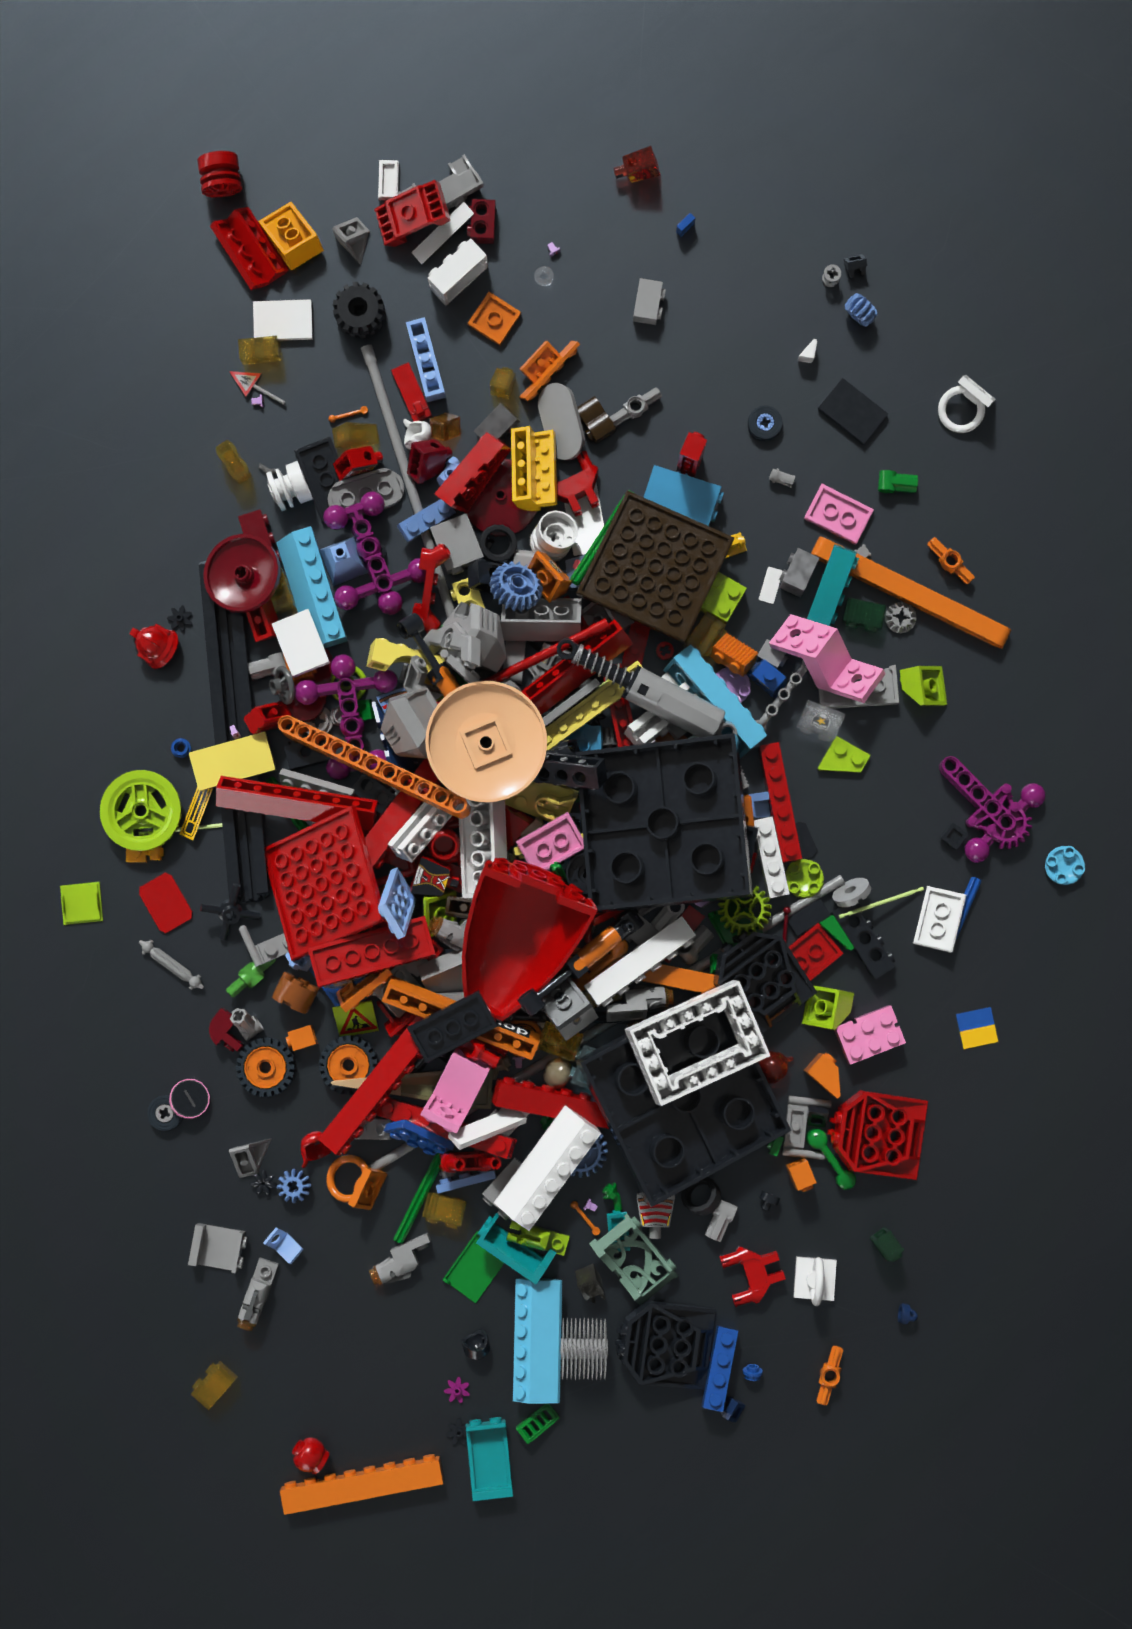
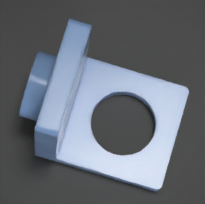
M275 1228L263 1242L266 1246L275 1249L289 1264H292L304 1250L287 1232ZM279 1234L278 1239L274 1242H271L272 1239Z

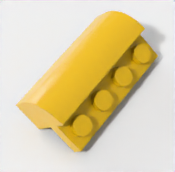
M530 426L511 429L512 501L518 508L527 511H541V507L557 505L556 436L554 430L534 432Z

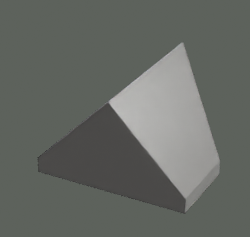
M356 217L334 226L332 230L339 243L361 265L370 230Z
M271 1139L229 1149L239 1178L250 1176L254 1173L259 1174V1168Z

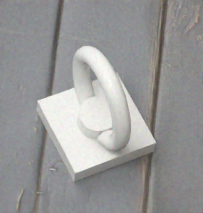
M964 375L958 381L962 386L953 387L945 392L938 405L940 421L947 429L956 433L970 432L978 427L985 415V405L989 407L996 400L971 378ZM964 394L971 402L977 405L975 418L966 425L954 424L947 417L946 405L954 395Z
M796 1256L793 1297L811 1299L814 1306H819L821 1300L834 1301L837 1260Z

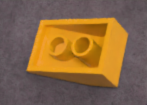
M292 202L258 221L290 270L295 269L324 251L317 234Z

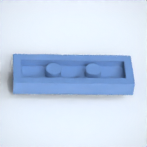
M440 499L402 521L397 527L405 540L409 542L428 531L430 527L450 518L456 511Z
M494 1169L478 1171L479 1173L473 1175L470 1172L459 1174L458 1179L451 1180V1177L440 1179V1183L436 1185L437 1193L495 1179L497 1177Z

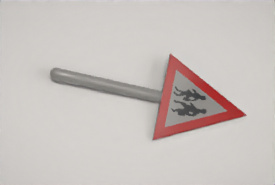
M229 371L245 397L248 396L252 388H255L279 403L285 404L284 400L255 385L261 373Z

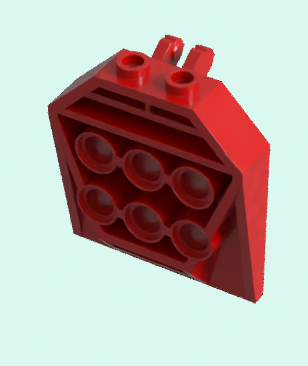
M860 1090L840 1105L834 1117L829 1119V1122L836 1124L835 1129H830L827 1133L831 1135L832 1147L848 1170L917 1180L928 1101ZM873 1108H876L877 1114L872 1118L870 1112ZM898 1111L899 1119L894 1121L893 1115ZM870 1128H873L874 1134L869 1138L867 1132ZM895 1131L897 1137L894 1141H891L890 1135ZM867 1148H870L871 1154L866 1158L864 1152ZM893 1151L894 1157L891 1161H888L887 1155Z

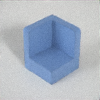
M769 793L748 794L752 800L753 818L769 817Z

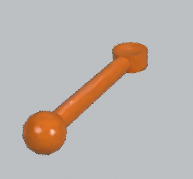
M363 406L360 410L337 416L330 415L328 419L330 422H335L337 419L360 413L366 415L368 408Z
M571 1202V1208L577 1210L591 1227L592 1233L599 1235L600 1229L595 1227L578 1207V1202Z

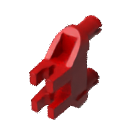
M582 451L583 455L579 454L576 457L582 471L565 480L557 481V500L569 504L575 517L582 514L577 500L585 496L592 509L599 506V500L594 492L599 469L592 464L587 451Z
M476 1038L457 1047L468 1058L475 1062L480 1060L494 1069L501 1057L486 1049L491 1048L504 1057L508 1052Z
M486 1152L440 1153V1169L446 1173L497 1170L501 1167L502 1163L499 1157H493L492 1154Z
M738 1247L736 1252L719 1256L723 1269L740 1263L741 1265L743 1264L750 1288L747 1291L732 1294L735 1307L749 1302L759 1303L770 1284L786 1279L782 1270L767 1274L764 1266L780 1260L777 1251L759 1255L744 1247Z

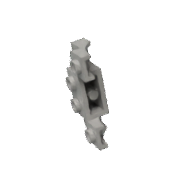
M465 154L455 162L448 163L452 175L439 181L448 211L454 206L459 207L465 202L468 195L484 187L483 181ZM413 183L411 187L405 189L402 192L399 191L397 193L399 195L411 188L416 187L415 183Z

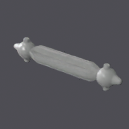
M153 940L139 941L143 950L142 954L150 953L151 957L181 980L189 982L191 990L193 988H204L200 975L193 976L191 971L160 948H155L152 944Z

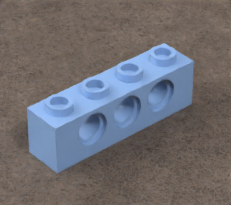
M425 317L406 322L427 403L446 398Z

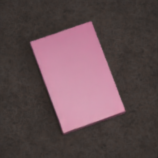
M821 484L804 520L856 545L874 509Z
M568 812L516 841L527 863L549 870L550 865L554 864V862L561 863L584 849L583 838Z

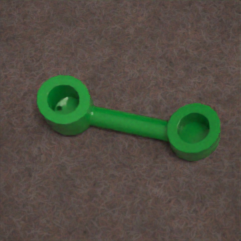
M817 1128L809 1130L806 1135V1142L810 1147L820 1149L837 1173V1186L844 1190L853 1188L856 1184V1176L852 1171L844 1170L828 1148L826 1133Z

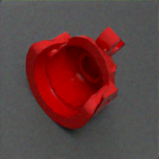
M156 623L154 626L142 628L140 631L132 628L129 633L132 637L136 638L134 643L138 650L137 656L145 660L153 669H159L167 664L174 655L178 645L177 633L173 630L165 629Z

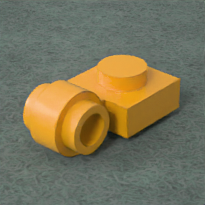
M162 846L145 851L126 849L127 863L147 862V856H150V860H162V856H164V848Z

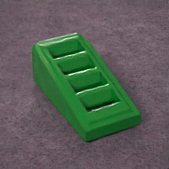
M830 915L819 922L822 928L846 950L851 951L854 949L853 944L834 915Z
M550 1403L544 1404L516 1426V1430L525 1442L530 1444L554 1424L560 1416ZM545 1409L550 1414L552 1419L549 1420L543 1413ZM538 1415L545 1421L544 1425L537 1418ZM532 1420L539 1427L538 1430H536L530 1423ZM527 1426L533 1434L529 1435L524 1427Z

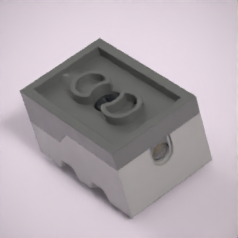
M562 967L561 970L551 979V981H552L556 976H558L561 972L564 971L563 967ZM570 976L542 998L545 1003L542 1010L565 1041L599 1018L591 1003Z

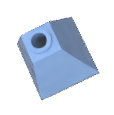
M354 536L320 549L333 586L368 573L367 563H364V559L357 553V542Z

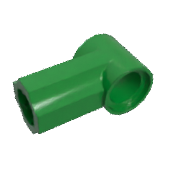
M892 470L879 471V492L894 493L898 491L916 493L918 475L897 474L896 471Z

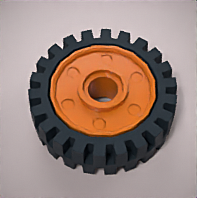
M352 1035L341 1036L331 1041L322 1051L319 1060V1071L324 1083L330 1089L340 1094L352 1095L357 1091V1088L332 1085L331 1082L367 1078L378 1065V1056L371 1044L363 1038ZM347 1059L354 1062V1068L351 1071L346 1070L344 1067V1062Z
M256 1039L241 1050L237 1058V1077L240 1080V1084L253 1095L260 1097L278 1095L290 1086L295 1077L296 1060L294 1054L287 1045L277 1039ZM264 1062H269L271 1065V1070L268 1073H265L261 1068Z

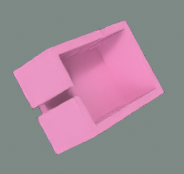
M891 1005L854 1018L855 1024L851 1020L841 1023L834 1030L846 1062L849 1065L906 1043L900 1026L894 1025L898 1021Z

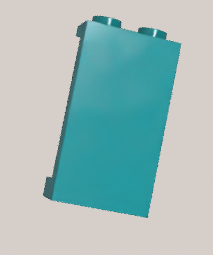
M496 1213L493 1218L489 1216L477 1233L480 1238L476 1244L536 1285L550 1265L556 1252L550 1248L546 1255L542 1256L531 1247L507 1241L508 1232L495 1223L500 1215Z
M501 1417L489 1418V1421L481 1422V1419L470 1420L469 1424L465 1425L473 1501L513 1497L506 1420H501Z

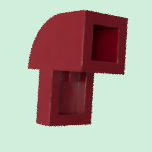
M220 1008L211 1020L209 1026L210 1037L216 1045H220L222 1041H225L224 1046L230 1051H240L245 1044L230 1033L235 1026L230 1020L232 1014L225 1008Z

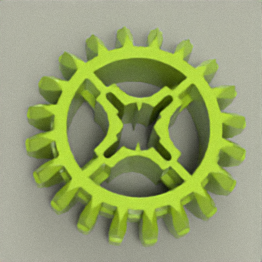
M756 886L753 889V899L750 898L747 901H742L740 898L723 900L725 903L719 902L718 906L724 908L718 910V914L724 915L720 918V921L726 922L724 925L725 929L732 926L730 932L733 934L738 929V935L742 931L749 932V930L757 932V926L760 930H763L764 927L761 923H769L764 917H771V913L766 910L772 909L770 904H766L770 901L769 897L763 898L765 891L758 893L759 887ZM733 901L737 906V910L734 916L730 918L728 910L730 903ZM759 902L761 912L759 917L756 918L752 911L756 907L755 904ZM740 905L743 906V907H745V908H746V907H750V908H748L749 914L746 913L745 911H743V912L741 913L740 911H742V910H741ZM742 918H747L752 923L739 924L736 923V921H739Z

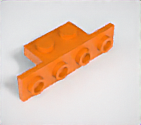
M545 341L520 368V371L532 382L519 396L521 400L528 401L535 398L538 394V389L549 383L551 380L550 376L555 371L558 372L564 366L563 362L568 357L571 358L577 352L576 348L580 343L578 341H570L558 353L548 341Z

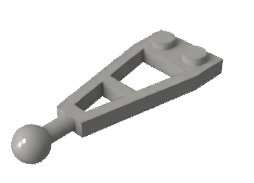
M589 678L579 686L580 690L543 717L545 726L596 690L601 685L596 678L594 680Z

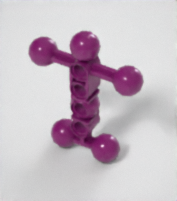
M367 492L362 496L359 503L345 508L339 505H331L325 510L323 518L325 524L334 530L345 527L348 519L351 518L353 522L352 534L356 537L355 541L357 542V553L364 559V563L367 562L366 568L371 579L370 583L357 588L348 585L339 587L334 594L336 605L340 609L351 610L356 607L359 599L378 592L381 594L378 599L380 610L385 614L393 615L401 610L403 601L399 593L390 590L391 587L410 580L417 583L425 582L426 570L419 569L420 558H416L409 563L407 569L390 575L386 562L381 557V544L373 536L374 533L371 532L369 521L362 516L363 513L369 516H377L382 513L385 501L378 492ZM364 525L367 529L366 533H359L356 526ZM371 543L374 550L367 552L364 549V544ZM378 561L381 569H372L371 562ZM381 579L386 580L388 588H380L378 581Z
M341 654L336 656L331 662V672L336 678L341 679L339 682L316 685L311 680L300 681L295 687V698L303 705H310L320 696L338 694L340 709L343 713L341 715L340 730L345 736V740L348 739L347 743L350 744L352 740H358L361 744L360 749L363 750L364 742L361 737H363L362 733L365 723L360 713L357 712L358 700L356 691L376 688L381 693H390L396 688L398 678L393 670L387 669L386 671L378 670L374 677L352 680L350 677L355 672V662L350 656ZM343 681L351 683L352 689L349 692L341 690L340 686ZM346 701L354 703L355 708L353 711L348 712L344 709L343 706ZM348 721H356L358 728L355 731L348 730ZM375 749L370 752L387 761L383 750ZM360 755L355 756L353 762L358 761ZM332 758L326 764L327 774L335 780L345 779L350 772L357 771ZM377 763L372 764L370 770L375 769Z

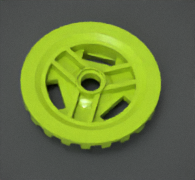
M147 770L127 772L117 777L103 794L100 804L102 826L115 843L126 849L134 851L153 850L165 844L168 839H171L175 830L178 829L182 816L180 796L172 783L160 774ZM156 790H158L166 802V807L163 809L152 795ZM129 794L128 802L121 813L118 811L119 805L123 797ZM140 805L146 807V814L144 816L136 814V809ZM153 828V833L150 835L134 836V830Z

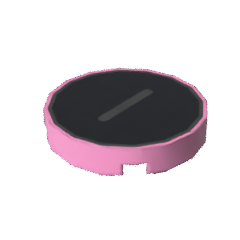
M185 1079L179 1081L172 1088L169 1104L177 1116L193 1119L206 1111L210 1096L202 1082L195 1079Z

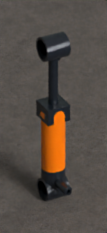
M413 613L398 621L396 627L401 637L404 639L413 637L430 663L432 669L427 674V678L433 687L437 685L444 697L460 687V684L453 675L455 671L446 661L441 664L438 663L420 635V632L424 630V624L420 616ZM481 738L480 745L489 741L490 738Z
M634 909L626 910L604 931L578 952L572 954L564 964L565 970L538 992L533 988L529 989L517 1001L529 1016L534 1015L545 1006L543 997L570 975L573 979H579L589 970L588 968L626 937L639 930L645 923Z

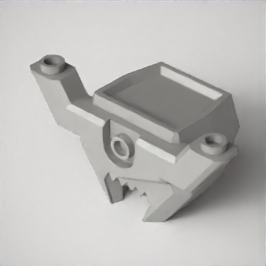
M460 602L443 623L442 628L438 630L431 629L424 637V641L433 655H436L438 651L440 654L441 650H447L449 656L452 655L454 658L459 656L464 661V666L471 669L478 668L498 672L507 658L500 616L473 603L469 606L464 602Z
M418 655L412 656L403 685L407 693L391 697L388 700L381 731L398 756L426 759L425 738L427 725L438 703L424 684L427 676V664Z

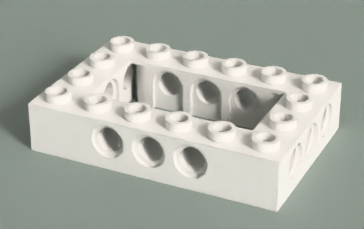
M736 980L727 982L624 1029L655 1104L660 1106L770 1056L740 981ZM724 1010L738 1044L668 1076V1069L663 1065L659 1055L661 1052L656 1048L653 1038H664L670 1032L677 1029L682 1030L692 1022L702 1021L703 1017Z

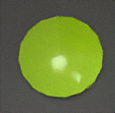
M802 859L792 862L785 873L789 892L796 897H812L823 886V871L819 864L812 860Z

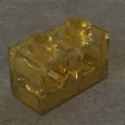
M277 335L238 339L239 356L243 365L282 361L280 341Z
M282 568L278 587L271 597L274 609L278 615L296 609L285 572Z

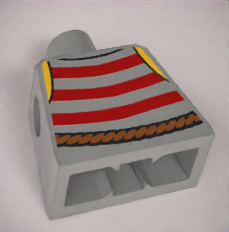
M636 1193L641 1227H649V1238L661 1239V1227H670L675 1195L651 1207L645 1203L641 1193Z

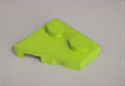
M835 736L817 769L819 771L861 773L871 755Z

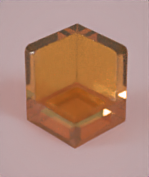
M443 413L430 418L431 438L445 442L461 434L460 416Z

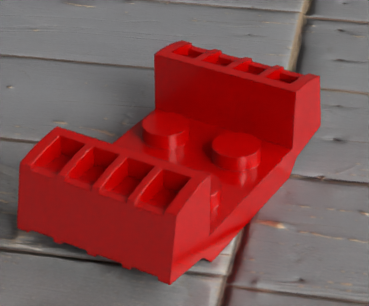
M436 180L411 188L386 200L384 204L374 209L385 246L395 247L407 242L405 236L431 224L442 226L451 221L441 184Z

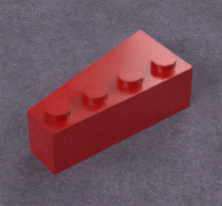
M486 432L434 494L450 507L468 513L511 448L494 435Z

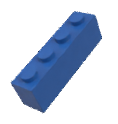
M721 1326L716 1327L701 1405L703 1408L720 1412L724 1410L738 1330Z

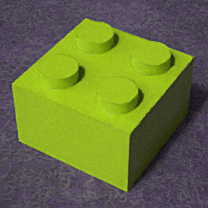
M719 572L700 611L726 625L747 588Z

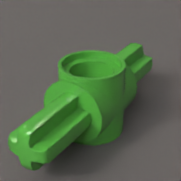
M276 959L258 967H255L252 961L238 972L239 978L226 988L227 993L234 998L247 986L249 988L254 987L264 978L263 972Z

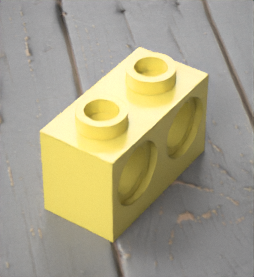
M468 578L452 583L453 589L450 590L453 601L457 600L458 604L460 602L468 605L473 603L485 608L479 590L470 589L469 594L466 596L459 594V590L462 587L469 588Z

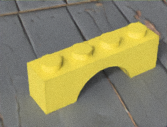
M376 638L370 646L366 667L386 671L395 663L403 662L410 664L411 657L418 655L427 664V674L432 669L421 649L415 650L408 648L405 644H394L384 638ZM434 655L439 664L443 663L440 655ZM426 676L424 683L433 686Z

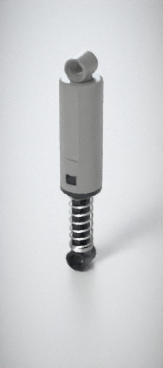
M564 638L558 643L557 653L561 658L569 659L573 664L577 662V666H584V670L590 669L591 674L593 672L598 673V677L603 676L605 681L609 679L612 681V684H619V688L623 686L625 689L621 695L622 698L697 737L722 735V729L730 727L733 731L732 733H735L737 736L735 725L730 721L723 720L725 716L723 709L637 665L634 671L628 672L627 667L621 668L619 663L615 665L612 660H605V656L600 657L598 652L594 654L591 652V649H584V645L577 644L571 638ZM565 643H569L573 647V651L569 654L561 650V646Z

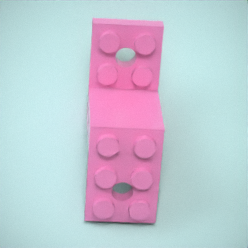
M790 614L769 642L773 649L801 657L817 688L858 702L865 703L886 674L882 668L852 659L837 628Z
M456 1048L433 1094L420 1115L428 1122L437 1123L444 1130L457 1134L491 1066L480 1060L475 1062L465 1056L459 1048ZM491 1048L486 1049L497 1056L499 1055L498 1052Z

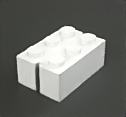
M471 238L467 242L463 241L453 255L449 254L443 260V264L439 268L435 267L428 274L430 290L446 306L488 268L487 255Z

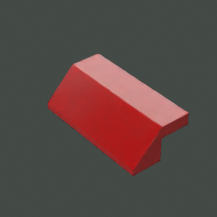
M249 207L235 209L227 219L213 221L210 225L250 290L265 287L289 271Z

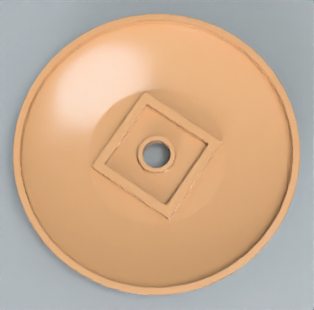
M477 681L456 688L436 706L427 725L425 738L426 753L434 774L450 791L471 801L497 802L517 795L536 778L546 756L547 733L540 712L534 703L522 692L500 682ZM481 738H490L491 746L483 748L480 745Z

